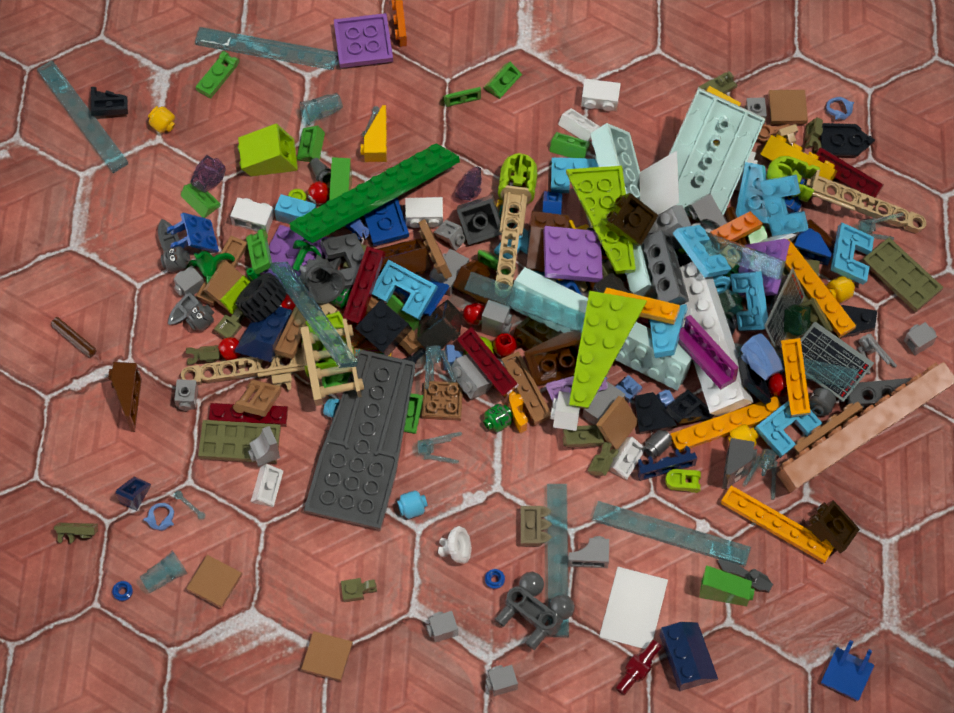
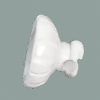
M457 526L450 531L448 539H440L439 543L444 547H439L438 554L441 557H447L450 554L455 562L465 564L471 557L470 536L465 528Z

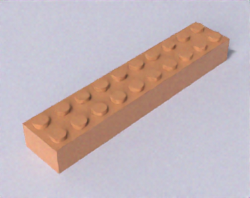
M945 362L939 365L934 363L923 371L922 374L919 373L906 383L908 386L905 383L890 393L891 397L887 394L875 403L876 407L872 404L859 414V418L855 415L843 424V429L839 426L827 435L828 439L825 436L811 446V450L807 447L795 456L796 460L790 458L779 467L780 471L777 473V476L788 492L792 493L950 388L954 384V375Z

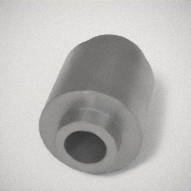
M658 430L645 442L643 449L652 458L659 457L672 445V436L666 430Z

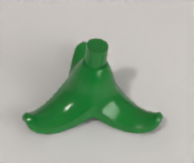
M201 251L198 254L194 253L196 260H190L187 268L193 266V268L199 267L202 274L206 277L208 284L221 261L230 260L234 262L235 258L229 253H221L213 257L210 253Z

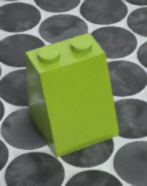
M277 123L238 137V151L241 159L239 165L242 171H245L248 175L259 176L298 170L294 138Z

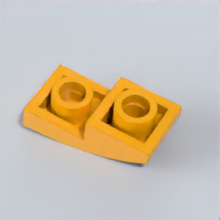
M513 390L509 394V409L513 415V422L521 434L527 430L528 419L522 412L524 401L519 393L516 394Z

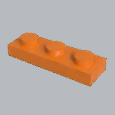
M392 0V10H396V14H393L394 25H398V29H395V38L399 40L400 47L407 46L403 0Z
M750 211L711 231L708 237L722 249L760 229L763 223Z

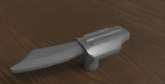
M721 559L718 560L723 571L752 581L751 586L759 591L770 592L773 583H771L767 575L756 569H752L749 572L735 563Z

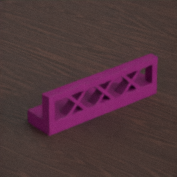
M691 315L687 316L685 325L680 330L678 343L720 390L734 383L737 379L739 367Z

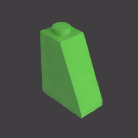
M332 157L330 200L351 190V158Z
M706 566L701 581L699 598L747 606L749 600H753L754 588H751L752 581L711 566Z

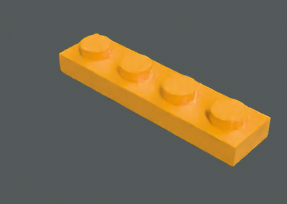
M607 287L604 292L606 294L647 300L645 307L639 315L640 317L674 325L680 311V305Z
M801 339L782 340L781 345L791 417L810 415Z

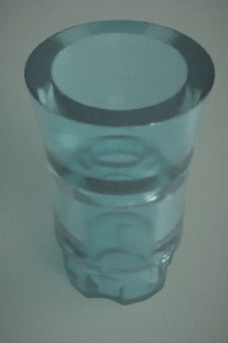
M338 93L327 94L319 98L300 102L302 116L309 126L343 108Z
M172 550L166 557L141 575L140 579L151 593L157 588L160 589L167 583L188 573Z

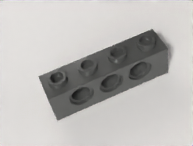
M659 230L646 237L643 242V250L649 262L648 268L653 277L652 284L658 295L657 300L683 305L689 302L672 236L663 230Z
M912 378L860 382L845 399L846 406L850 403L855 404L859 402L863 410L872 404L876 407L875 403L883 398V394H889L891 397L890 393L904 383L908 386L906 383ZM863 396H867L871 400H865Z

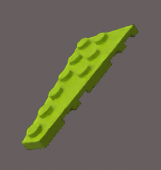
M622 165L566 169V174L615 273L635 272L632 242L625 236L619 237L605 226L608 222L606 220L607 215L610 211H614L617 206L615 205L616 199L620 195L626 194Z
M589 291L569 406L589 409L613 362L645 307L647 300Z

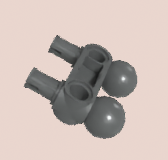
M532 571L523 574L519 580V586L517 585L509 590L505 600L506 606L497 615L495 621L504 627L514 614L522 616L536 628L525 642L531 649L535 650L545 637H551L559 632L563 620L573 615L575 604L569 596L564 594L552 598L549 608L536 599L535 596H538L544 588V581L540 574ZM517 597H523L522 601L514 602ZM548 620H554L553 624L545 626Z

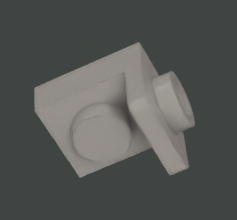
M445 220L434 231L436 237L449 242L453 250H457L467 240L462 227L448 220Z

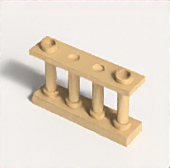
M342 319L344 328L315 334L309 331L308 326L301 327L316 406L324 405L322 398H326V395L355 389L358 397H362L361 390H364L362 378L358 379L350 336H354L352 324L348 325L346 319ZM346 335L348 346L318 352L313 350L312 344H315V341ZM349 353L351 364L322 370L316 367V362L319 359ZM353 371L355 382L326 388L324 386L320 387L319 380L322 377Z

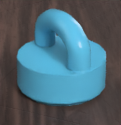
M332 398L326 401L323 414L334 418L340 400Z

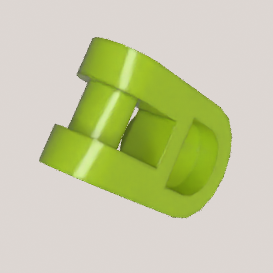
M673 469L667 473L665 482L667 487L672 490L698 493L701 491V485L699 484L701 472L698 470ZM686 478L691 479V483H687Z

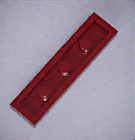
M821 147L817 151L816 155L819 156V161L824 163L826 160L835 165L834 169L837 170L835 178L861 193L874 198L878 196L884 184Z
M369 246L366 247L343 314V319L359 324L364 318L386 252Z
M472 327L457 338L458 342L504 398L519 386Z
M210 403L209 420L278 424L281 427H287L288 406H272L264 417L244 411L243 413H238L233 409L234 404Z

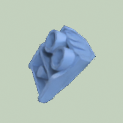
M762 333L752 336L742 346V360L749 364L751 369L764 380L777 373L782 374L785 371V367L776 351Z

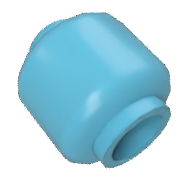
M417 490L402 494L400 500L397 501L401 516L405 515L407 519L423 515L425 512L424 507L428 506L425 495H420Z

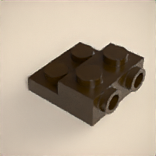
M633 194L620 195L615 201V205H617L615 210L610 211L606 217L608 222L605 226L619 237L625 236L636 246H641L656 221L658 214Z
M528 316L516 327L513 337L517 345H524L531 349L562 334V331L558 332Z
M834 500L828 504L824 502L816 509L818 513H815L808 520L811 523L808 528L821 542L827 539L839 553H842L847 549L860 529Z

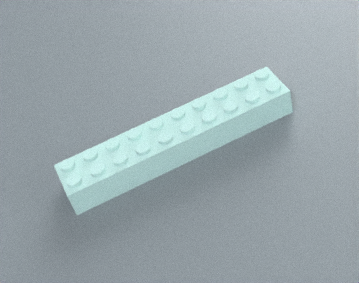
M606 123L590 133L598 166L622 165L626 194L631 193L640 200V169L630 132ZM632 243L636 270L633 273H625L629 283V291L632 294L657 299L658 295L652 284V273L648 268V258L643 250L644 243L641 246H636Z
M524 267L514 281L508 306L515 311L529 316L531 319L546 324L558 332L561 330L562 333L577 330L575 326L579 318L578 327L582 332L588 298ZM636 322L615 360L678 391L687 376L693 359L679 343L677 344L675 355L655 358L651 329Z

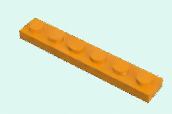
M788 240L790 244L784 265L790 273L793 267L802 290L809 299L816 298L839 338L853 331L856 328L854 322L791 240Z
M777 396L771 398V402L766 405L760 401L670 434L672 436V444L675 450L678 449L680 453L685 451V446L691 449L730 435L731 430L743 424L750 428L760 424L780 408L781 404Z
M732 485L721 500L722 505L824 564L834 549L828 540L825 539L821 542L813 535L812 531Z

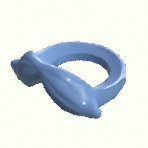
M835 97L827 102L826 111L830 115L835 116L836 120H845L852 114L854 102H850L843 97ZM834 101L843 102L847 114L831 109L830 104Z
M158 503L150 508L148 517L143 520L151 528L164 531L169 526L174 525L172 522L174 510L169 504ZM159 507H165L169 509L170 513L158 526L156 525L154 511Z

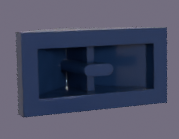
M137 477L131 478L116 489L119 503L137 511L151 484Z

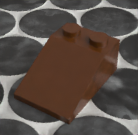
M532 211L528 229L526 268L532 271L545 272L544 227L569 228V216Z
M580 330L562 333L525 351V357L532 378L537 386L574 376L582 335Z
M113 362L112 369H109L108 378L112 381L111 386L116 392L131 432H135L142 378L137 363Z

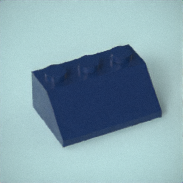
M279 306L267 318L256 323L251 322L238 343L235 352L272 362L276 355L275 348L289 321L292 310Z
M678 622L661 627L659 635L679 691L718 680L698 622Z

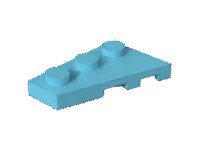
M745 162L735 213L737 217H740L751 211L762 223L769 224L760 181L767 180L765 165Z
M687 304L680 305V311L674 325L650 319L655 358L675 355L679 333L684 324L683 319L688 310Z

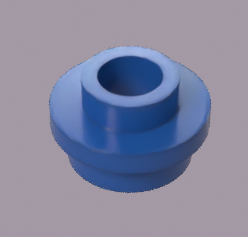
M492 569L486 573L485 583L489 588L498 589L504 585L505 576L502 571ZM493 577H497L499 580L497 582H492L491 579Z
M120 581L114 585L112 593L118 601H126L132 596L133 588L130 583ZM126 589L125 594H120V591Z

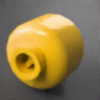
M156 106L148 115L149 124L159 133L170 132L176 125L174 123L175 115L164 106Z
M840 276L827 284L828 290L839 304L853 297L855 286L851 279Z
M743 424L730 431L728 440L729 443L731 438L755 442V447L758 435L754 427L749 428V426Z

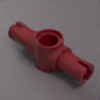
M652 639L642 653L635 654L627 663L625 676L615 687L622 695H625L635 682L642 681L650 672L652 659L662 648L657 641Z

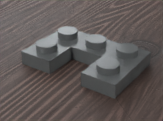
M356 233L321 240L320 246L326 259L344 256L349 268L338 270L345 278L343 290L353 288L364 255Z

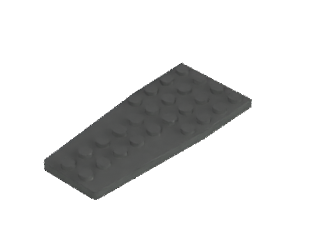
M361 350L357 355L355 364L358 379L362 378L364 390H361L362 397H358L356 389L343 392L318 459L304 512L381 531L396 478L416 366L413 361ZM351 371L347 383L355 382L353 371Z

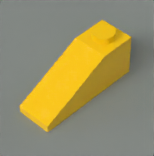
M382 105L364 136V144H361V155H364L365 162H387L386 105Z

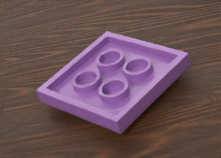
M386 13L334 19L340 68L393 62Z
M279 225L269 245L273 267L261 272L260 275L271 273L277 280L306 287L299 279L301 270L298 272L292 269L300 249H293V244L296 240L306 241L315 246L323 258L324 253L320 242L323 239H328V237H323L311 243L292 231L290 227ZM313 251L307 252L301 266L307 264L308 259L315 260L317 254Z
M545 226L543 230L545 277L601 283L603 279L601 243L596 232L592 230Z
M779 239L745 245L739 273L761 271L765 296L778 294L790 241ZM753 255H754V262H753V263H754L755 267H752V266H751V262H752ZM746 292L734 293L733 297L745 299Z

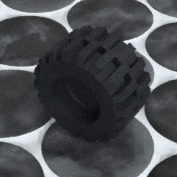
M266 273L255 278L242 290L237 298L236 306L252 323H256L267 318L278 309L287 295V290L271 273Z

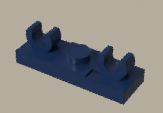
M685 446L686 454L682 455L676 449L675 457H664L655 464H653L651 456L648 457V465H644L642 460L639 459V481L667 474L673 469L693 467L697 461L696 453H690V448Z

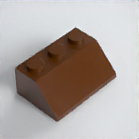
M420 238L379 248V250L386 252L379 275L388 260L416 274H422L426 270L431 269L427 249Z
M476 259L461 266L453 284V287L457 288L458 292L474 297V300L479 303L487 304L488 300L508 306L511 296L510 294L507 297H500L495 293L497 270ZM505 284L498 286L501 290L508 289V286Z

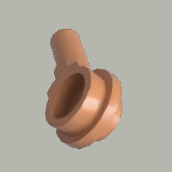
M763 124L757 140L767 142L771 135L777 134L780 129L788 127L789 124L777 127Z

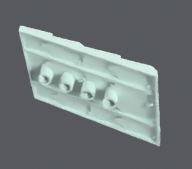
M699 87L669 153L670 155L677 151L679 203L676 205H682L687 216L690 217L687 205L711 193L722 215H724L765 118ZM707 220L700 221L706 225H709L717 229V227L713 223Z

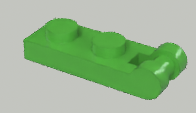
M222 51L219 59L196 85V91L211 99L236 69L240 60Z
M264 228L258 230V233L250 234L246 237L252 268L257 275L273 267L267 241L268 235Z

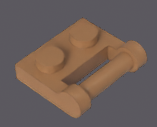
M251 380L241 399L233 405V409L238 413H243L244 411L265 417L281 394V386ZM256 392V394L253 396V398L251 399V401L248 403V401H249V399L251 398V396L253 395V393Z

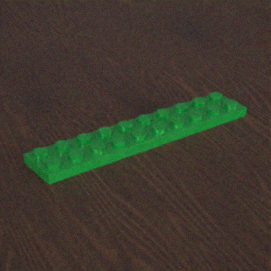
M437 143L433 144L414 156L401 161L394 167L388 168L381 174L373 176L370 180L342 193V195L333 200L327 201L322 206L298 217L289 223L290 229L307 241L314 243L460 162L459 156Z

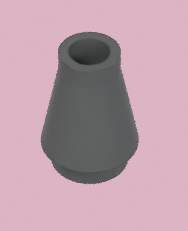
M318 158L312 159L309 165L317 182L329 183L331 181V169Z

